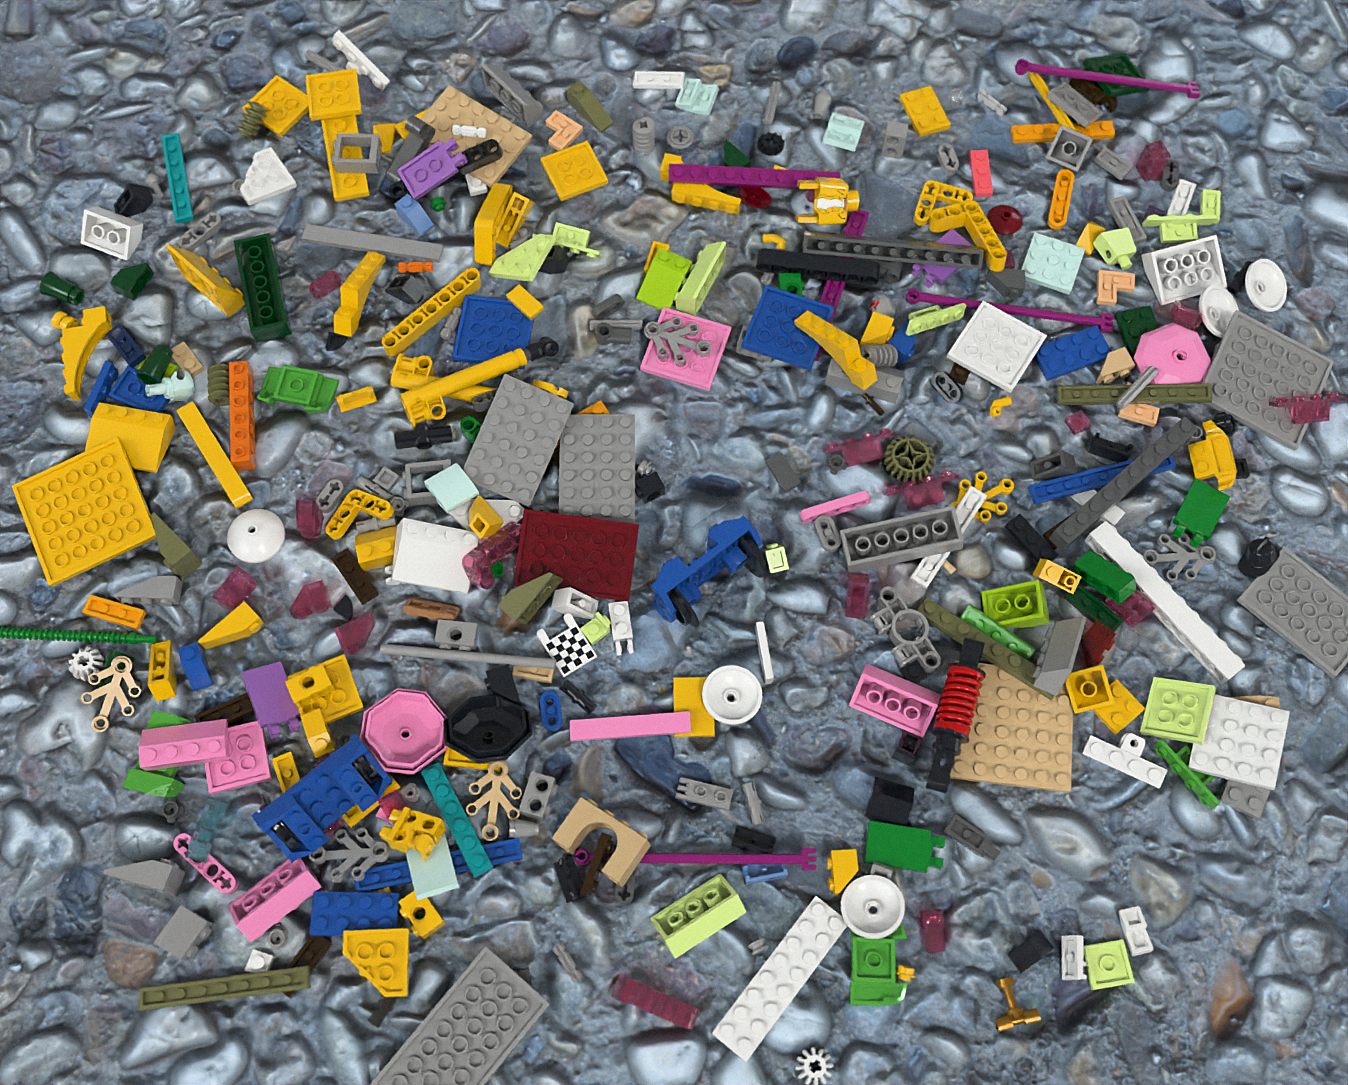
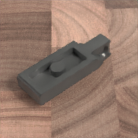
M956 814L953 815L943 831L977 856L984 858L986 855L990 859L995 860L1000 854V851L992 846L993 841L990 840L988 835Z

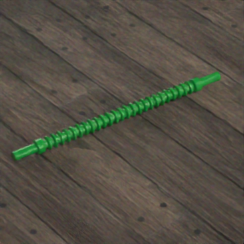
M10 627L0 628L1 639L5 637L6 639L10 637L15 639L17 637V639L22 638L24 640L27 638L29 640H38L39 638L46 641L49 639L51 641L55 639L57 641H66L67 639L68 642L72 640L74 642L77 640L82 642L84 640V642L90 641L91 643L95 640L96 643L100 641L101 643L105 641L110 643L112 641L113 644L116 642L119 644L122 642L124 644H137L138 642L157 643L158 641L157 635H138L137 632H130L129 634L127 632L124 634L119 632L117 634L115 631L113 633L110 631L107 633L105 631L101 633L100 631H96V633L90 631L89 633L88 630L85 632L80 630L78 632L77 630L67 631L66 629L62 631L60 629H52L50 631V629L44 630L43 628L40 630L38 628L34 630L33 628H23L22 630L21 627L18 629L16 627L12 629Z

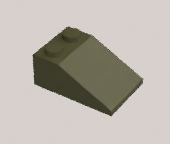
M153 512L151 517L160 553L165 558L163 563L175 576L180 574L186 579L202 565V562Z
M551 572L510 590L509 593L506 592L501 597L498 607L514 621L527 624L563 581V578Z

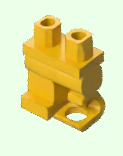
M404 807L403 810H392L389 819L395 823L393 828L383 826L379 834L381 839L388 842L392 849L407 853L410 848L415 851L418 850L422 859L427 861L435 844L438 845L446 827L440 818Z

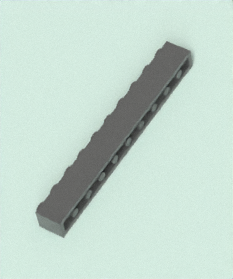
M804 231L802 242L803 253L981 269L984 254L983 249L977 246Z
M1184 416L1054 530L1049 539L1063 552L1191 439L1198 428Z

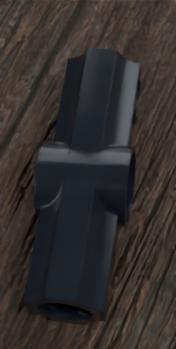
M421 425L417 426L414 430L394 433L396 449L412 447L429 449L435 444L450 443L453 440L450 425L433 428Z

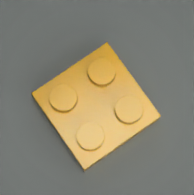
M1118 679L1109 685L1115 704L1092 709L1114 735L1145 710L1141 703Z

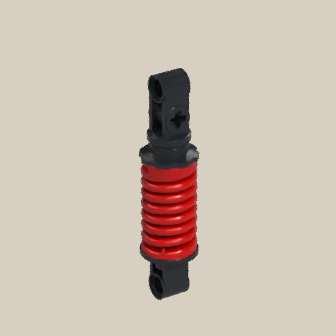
M965 637L959 663L948 664L947 679L945 680V686L941 695L942 700L939 702L940 707L937 710L936 723H934L931 729V733L936 737L932 745L936 752L926 783L927 789L947 793L954 758L961 754V744L969 743L970 726L973 724L971 719L975 716L974 711L979 701L977 697L980 696L981 681L986 677V673L978 668L985 642ZM942 759H946L944 766L940 765Z

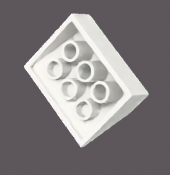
M1217 235L1141 255L1145 273L1160 305L1201 295L1205 288L1212 285L1227 287Z
M403 518L397 525L391 581L467 594L477 553V534L471 531Z

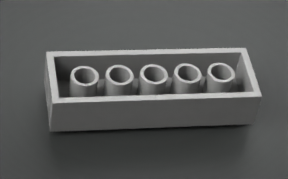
M954 506L840 530L848 573L963 549L964 543Z

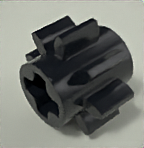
M1225 411L1217 413L1212 421L1226 435L1231 434L1232 428H1235L1233 416L1231 414L1226 415Z

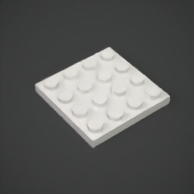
M982 301L949 351L947 358L1011 393L1047 335Z
M1215 695L1203 745L1193 743L1188 768L1192 771L1274 790L1290 711Z

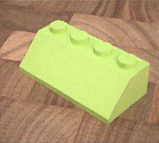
M726 242L707 244L703 251L700 250L697 256L698 261L691 266L689 277L685 278L682 283V290L678 291L675 295L676 310L693 316L697 315L725 263Z
M719 873L652 916L650 920L674 958H677L732 921L738 919L746 913V910L738 894Z

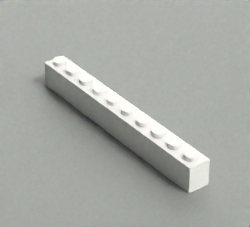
M1105 521L1087 536L1084 541L1096 554H1100L1105 560L1116 564L1121 570L1126 573L1129 572L1134 576L1136 583L1134 594L1221 685L1246 666L1242 659L1228 648L1227 643L1220 639L1213 629L1200 619L1199 614L1192 610L1185 600L1172 590L1171 585L1164 581L1157 571L1144 561L1143 556L1131 547L1128 540L1118 534L1113 525Z

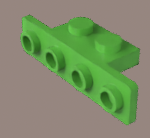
M1162 739L1153 745L1157 755L1170 764L1171 770L1181 776L1185 785L1199 796V800L1203 805L1212 809L1220 803L1205 786L1216 776L1192 771L1188 768L1192 750L1187 745L1176 754Z

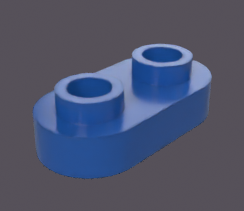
M546 691L540 697L542 723L546 730L554 732L559 730L563 723L560 699L554 691ZM548 700L554 701L552 705H547ZM551 719L556 720L554 725L549 724Z

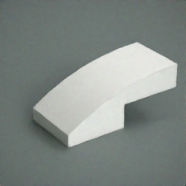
M1136 906L1119 910L1121 926L1131 956L1152 952L1154 948L1147 934V924L1140 907Z

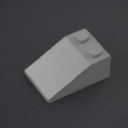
M161 858L160 862L149 860L105 869L103 874L121 882L176 897L185 872L179 869L180 865Z

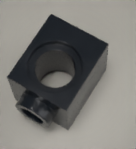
M654 472L636 481L635 493L646 504L665 495V486L657 472Z

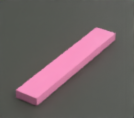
M690 712L570 720L571 742L691 733Z

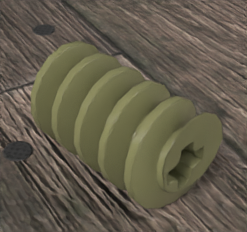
M248 101L251 108L245 107L248 114L242 113L245 120H239L242 126H236L241 135L254 141L253 136L258 135L255 129H261L258 123H264L261 117H267L264 111L270 110L258 102Z
M212 365L207 370L208 400L210 403L218 406L230 405L229 365Z

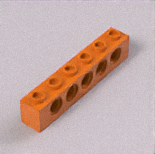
M248 361L229 362L231 464L237 472L256 470L253 370Z

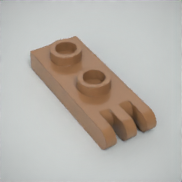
M409 597L403 606V613H408L412 616L428 617L431 620L454 621L460 612L459 607L413 597Z

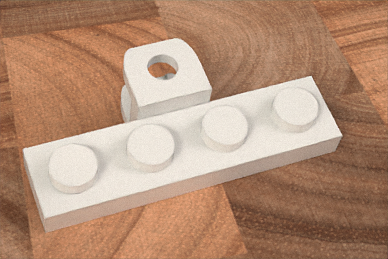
M338 30L334 34L332 42L349 60L346 70L356 68L358 79L362 74L367 75L372 80L373 85L383 91L390 80Z
M1125 733L1118 747L1089 735L1081 753L1159 789L1168 771L1140 758L1145 746V740L1132 733ZM1131 740L1135 742L1133 747L1130 745Z

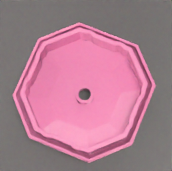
M1175 322L1141 335L1133 358L1141 375L1149 366L1157 368V375L1148 384H1199L1204 380L1211 365V359L1198 332Z
M397 688L364 712L360 741L385 772L414 775L447 750L443 721L447 717L426 691ZM404 732L409 733L407 738L402 737Z

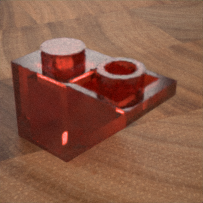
M1097 620L1081 639L1087 668L1093 667L1094 664L1098 666L1105 657L1102 653L1105 650L1109 651L1115 643L1112 639L1116 633Z

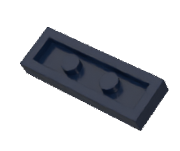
M121 323L106 334L132 369L147 358Z

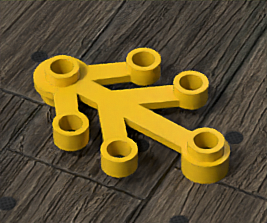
M978 472L975 476L976 483L974 488L982 491L983 484L987 480L986 473ZM978 476H982L984 480H980ZM964 479L960 482L957 501L951 503L950 506H954L956 509L971 487L969 480ZM1003 479L997 487L985 492L984 494L987 495V498L980 508L987 510H983L981 513L977 512L974 519H978L982 523L989 522L991 513L988 510L994 511L998 515L1005 514L1008 507L1004 502L995 504L987 500L999 494H1011L1014 489L1013 481ZM1004 483L1010 485V487H1005ZM962 484H966L968 488H964ZM1001 506L1004 508V510L1001 511L998 509V507ZM982 515H987L988 518L985 519L982 517Z

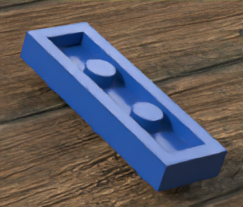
M105 361L84 406V411L90 418H92L98 403L105 402L114 381L117 380L118 370L110 362Z

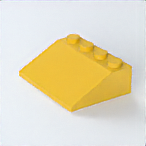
M170 244L166 245L182 276L228 317H231L245 305L242 298L244 296L238 288L234 289L227 278H221L219 272L214 267L210 268L202 256L198 257L193 252Z
M99 402L91 419L85 451L118 437L122 442L132 469L157 473L176 430V425L169 414Z

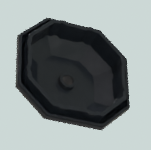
M497 694L470 697L443 721L445 745L477 764L507 760L533 735L529 711Z

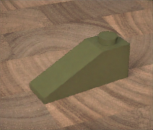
M578 81L567 89L568 104L600 133L614 124L593 93L582 82Z

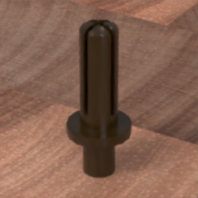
M867 393L862 395L866 400V405L869 404L879 416L884 414L882 408L873 400L874 396L870 397Z

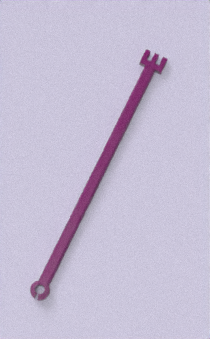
M1019 59L1015 65V72L1018 75L1033 72L1185 93L1188 98L1198 99L1201 96L1197 83L1187 81L1186 84L1034 64L1024 59Z
M916 288L909 289L906 294V301L909 304L926 302L955 306L965 303L967 305L966 308L977 310L982 301L927 294L920 292ZM987 302L1007 314L1091 326L1097 325L1103 333H1112L1113 331L1111 327L1113 326L1112 314L1101 313L1098 318Z
M801 848V854L646 853L639 862L666 864H802V871L817 870L816 865H808V862H816L815 856H808V854H815L816 848ZM579 849L575 853L576 858L574 860L581 867L588 866L592 861L594 853H589L586 849ZM584 853L586 855L585 859L579 860V855ZM613 853L606 854L604 859L606 863L611 858Z

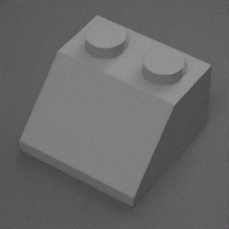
M1061 125L1046 159L1078 172L1093 138Z
M180 905L156 938L154 944L174 956L188 961L189 958L191 959L196 955L199 944L210 935L211 927L214 924L195 911Z

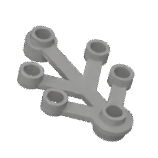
M674 317L672 320L662 324L649 322L644 328L645 336L653 339L658 349L657 355L660 359L668 357V349L664 347L661 338L668 341L674 354V362L677 365L685 363V355L681 353L678 344L697 351V354L703 357L711 352V344L707 340H701L696 343L682 337L688 334L692 336L699 333V326L696 323H691L688 327L680 329L682 327V319ZM670 328L676 329V331L671 333L666 332L665 330Z
M1186 533L1180 536L1185 539V542L1181 541L1180 538H1176L1177 544L1167 534H1162L1157 540L1158 545L1161 547L1167 546L1175 553L1158 554L1155 550L1149 549L1142 556L1149 566L1155 565L1156 562L1178 561L1172 570L1167 571L1164 575L1165 580L1169 583H1173L1178 578L1179 572L1189 560H1197L1193 567L1187 569L1183 574L1184 579L1191 582L1197 577V573L1203 565H1210L1215 561V550L1210 546L1201 547L1198 545L1195 548L1189 545L1191 539ZM1161 538H1164L1167 543L1162 542ZM1186 545L1194 552H1187L1180 546ZM1187 573H1191L1193 577H1189ZM1168 574H1172L1174 579L1170 578Z
M360 828L356 831L355 836L359 842H365L369 846V848L361 849L349 837L346 830L340 829L335 833V838L338 843L344 844L349 850L325 851L324 847L321 846L314 853L310 854L309 858L314 864H322L326 860L347 859L338 868H334L331 871L330 876L334 882H341L345 877L344 873L361 858H367L360 866L354 867L351 871L353 879L361 881L365 877V872L374 863L384 862L390 857L391 848L385 842H376L369 835L367 829ZM366 833L364 837H359L360 834ZM345 834L343 838H339L340 835ZM361 871L359 876H355L357 872ZM341 873L339 877H334L335 874Z

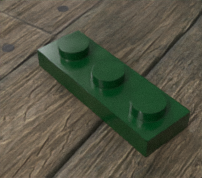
M1078 584L1074 594L1068 593L1064 597L1108 636H1111L1124 622V620L1080 584Z

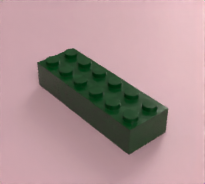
M270 234L235 240L234 246L249 327L255 341L260 342L291 335L292 332L275 246Z

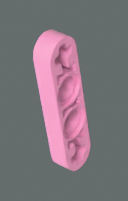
M862 491L804 509L799 515L802 523L808 524L815 522L821 515L831 517L863 507L872 500L868 491Z
M182 833L176 836L173 842L176 851L210 883L224 894H232L238 888L236 877L203 846L188 834ZM187 840L186 843L193 849L189 851L182 846L181 841ZM202 851L204 853L203 860L198 863L194 862L193 857L195 853ZM211 865L218 866V872L214 876L208 875V869ZM223 877L230 881L232 886L230 888L225 887V884L219 878Z

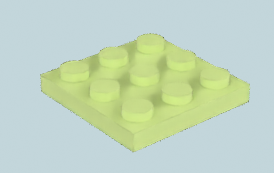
M1153 677L1140 733L1147 736L1203 745L1216 687L1208 684Z

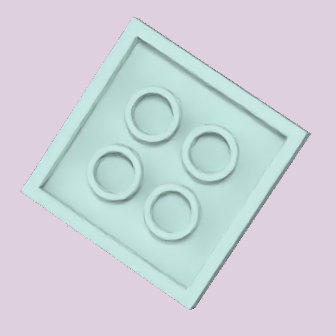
M1034 232L1021 269L1025 270V280L1070 295L1085 248Z

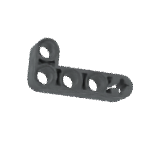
M411 115L405 123V129L409 131V134L386 175V178L393 183L402 180L397 169L427 150L435 135V128L414 115Z

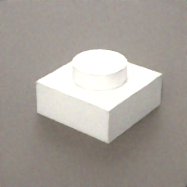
M253 949L245 971L251 973L269 971L275 956Z

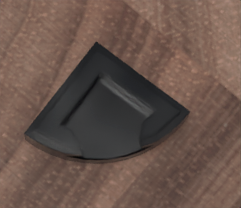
M329 332L325 347L326 351H334L341 348L347 341L348 336Z
M345 594L333 610L350 622L353 617V604Z

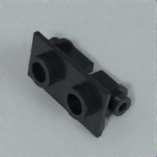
M573 856L569 858L562 857L558 859V862L553 863L566 902L569 903L585 897L586 895L580 893L583 884Z

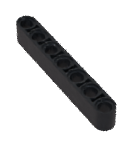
M489 139L461 152L465 155L468 162L462 167L457 166L459 172L434 189L499 160L503 156V149L495 139ZM497 147L496 151L490 152L492 148ZM480 154L481 157L475 160V157ZM403 180L392 184L389 188V194L396 202L407 193L412 197ZM399 191H402L401 195L396 196Z
M762 248L758 251L756 269L765 273H801V277L864 285H876L879 282L880 264L875 261Z

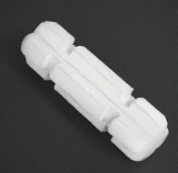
M454 124L452 126L453 135L462 134V136L476 137L477 135L480 138H485L486 128L466 125L460 127V125Z

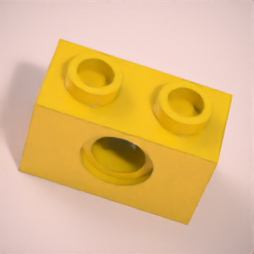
M323 664L314 665L308 671L302 674H295L285 682L298 708L336 690ZM309 681H314L312 687L306 688V684Z
M415 890L399 901L401 905L399 911L405 920L409 918L413 923L410 928L416 937L421 936L423 939H426L446 924L429 898L417 901ZM420 909H425L424 918L417 920L415 917L416 912Z

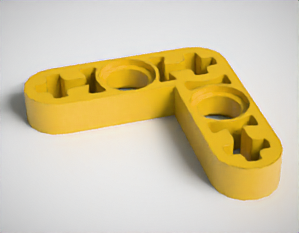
M929 180L924 184L913 220L917 225L924 226L929 222L930 213L936 200L953 205L965 202V200H962L963 197L966 198V201H972L973 195L968 190ZM933 188L931 195L928 194L929 189ZM949 191L951 192L952 196L947 197L943 194V192ZM928 200L931 205L925 206L922 204V201ZM922 211L925 212L923 219L920 218Z
M355 489L350 491L326 525L325 531L330 538L336 540L345 534L359 511L382 520H387L393 515L394 508L384 499ZM374 501L370 508H366L369 502ZM346 511H350L347 517L342 518Z

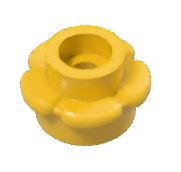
M898 964L895 971L898 974V979L910 981L911 978H915V968Z

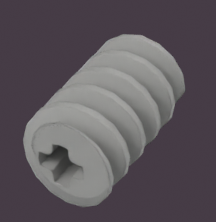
M650 117L638 119L633 124V146L636 151L641 153H651L655 148L654 121Z
M864 344L860 347L861 356L874 363L875 367H892L897 363L898 353L891 344Z

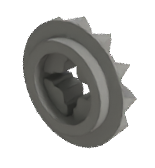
M676 126L667 133L668 145L672 146L673 149L677 148L681 151L683 148L688 149L693 144L694 135L687 127ZM679 135L682 137L681 142L678 140Z

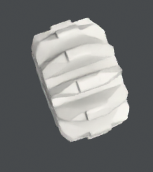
M87 646L85 650L79 648L78 654L72 653L74 659L68 660L71 665L69 671L73 673V676L87 681L91 673L100 672L99 669L104 668L102 662L105 659L97 649L93 650ZM95 675L91 676V680H95Z
M811 1047V1056L808 1051L803 1050L802 1053L806 1059L797 1057V1060L803 1063V1065L795 1066V1069H803V1073L799 1074L798 1077L801 1079L806 1075V1085H809L811 1079H813V1085H818V1078L822 1084H825L826 1079L823 1074L827 1077L832 1076L829 1071H826V1068H833V1064L825 1063V1061L830 1059V1056L826 1055L822 1058L823 1049H820L816 1055L815 1047ZM817 1061V1066H820V1069L812 1073L809 1063Z

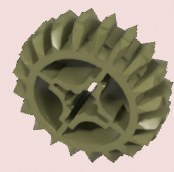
M907 434L904 435L903 439L899 436L896 440H892L884 453V458H886L884 465H887V471H892L891 477L896 475L897 481L901 478L904 479V484L908 480L913 484L915 479L918 482L922 481V478L926 479L928 473L932 472V466L935 464V460H933L935 455L931 453L933 449L932 447H927L928 441L922 443L921 437L917 440L915 435L909 438ZM904 449V453L895 456L896 452ZM924 462L923 466H921L918 469H914L915 465H919V463Z

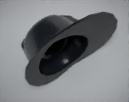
M1267 536L1264 539L1253 540L1248 545L1247 551L1240 558L1238 569L1247 577L1262 576L1278 560L1280 552Z

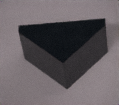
M904 730L892 758L911 766L917 756L922 738Z
M1039 930L1007 956L1018 971L1022 973L1044 958L1054 947L1042 931Z

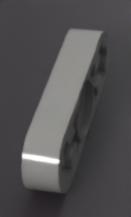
M211 212L179 238L178 244L180 248L190 252L198 248L222 227L223 221L220 215L216 212ZM205 230L203 235H196L197 231Z

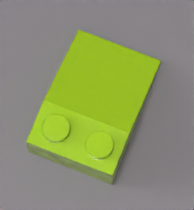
M660 247L649 267L636 300L662 311L663 307L671 309L676 293L681 291L684 279L690 275L689 271L692 261Z
M1039 580L981 592L984 613L1005 628H1024L1050 624L1045 588Z

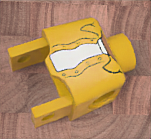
M815 177V180H797L799 189H815L814 214H796L798 223H816L818 226L843 224L847 221V212L858 211V190H848L849 186L843 179Z

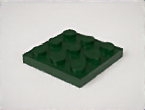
M1125 53L1085 58L1083 62L1087 71L1146 79ZM1096 81L1108 97L1142 93L1150 90L1149 88Z

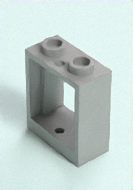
M337 133V140H334L335 155H332V165H335L337 173L379 174L382 151L379 134ZM343 146L370 147L369 159H342Z
M451 459L405 464V471H402L403 482H406V488L403 489L404 499L408 500L410 506L437 503L436 497L431 492L413 493L412 474L443 471L452 466Z

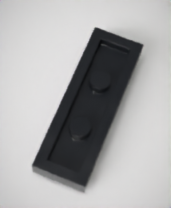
M1018 514L1004 526L1037 563L1040 558L1052 562L1058 558L1059 555L1021 514Z

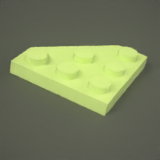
M547 234L536 235L498 257L488 273L496 278L532 282L554 245L555 237Z

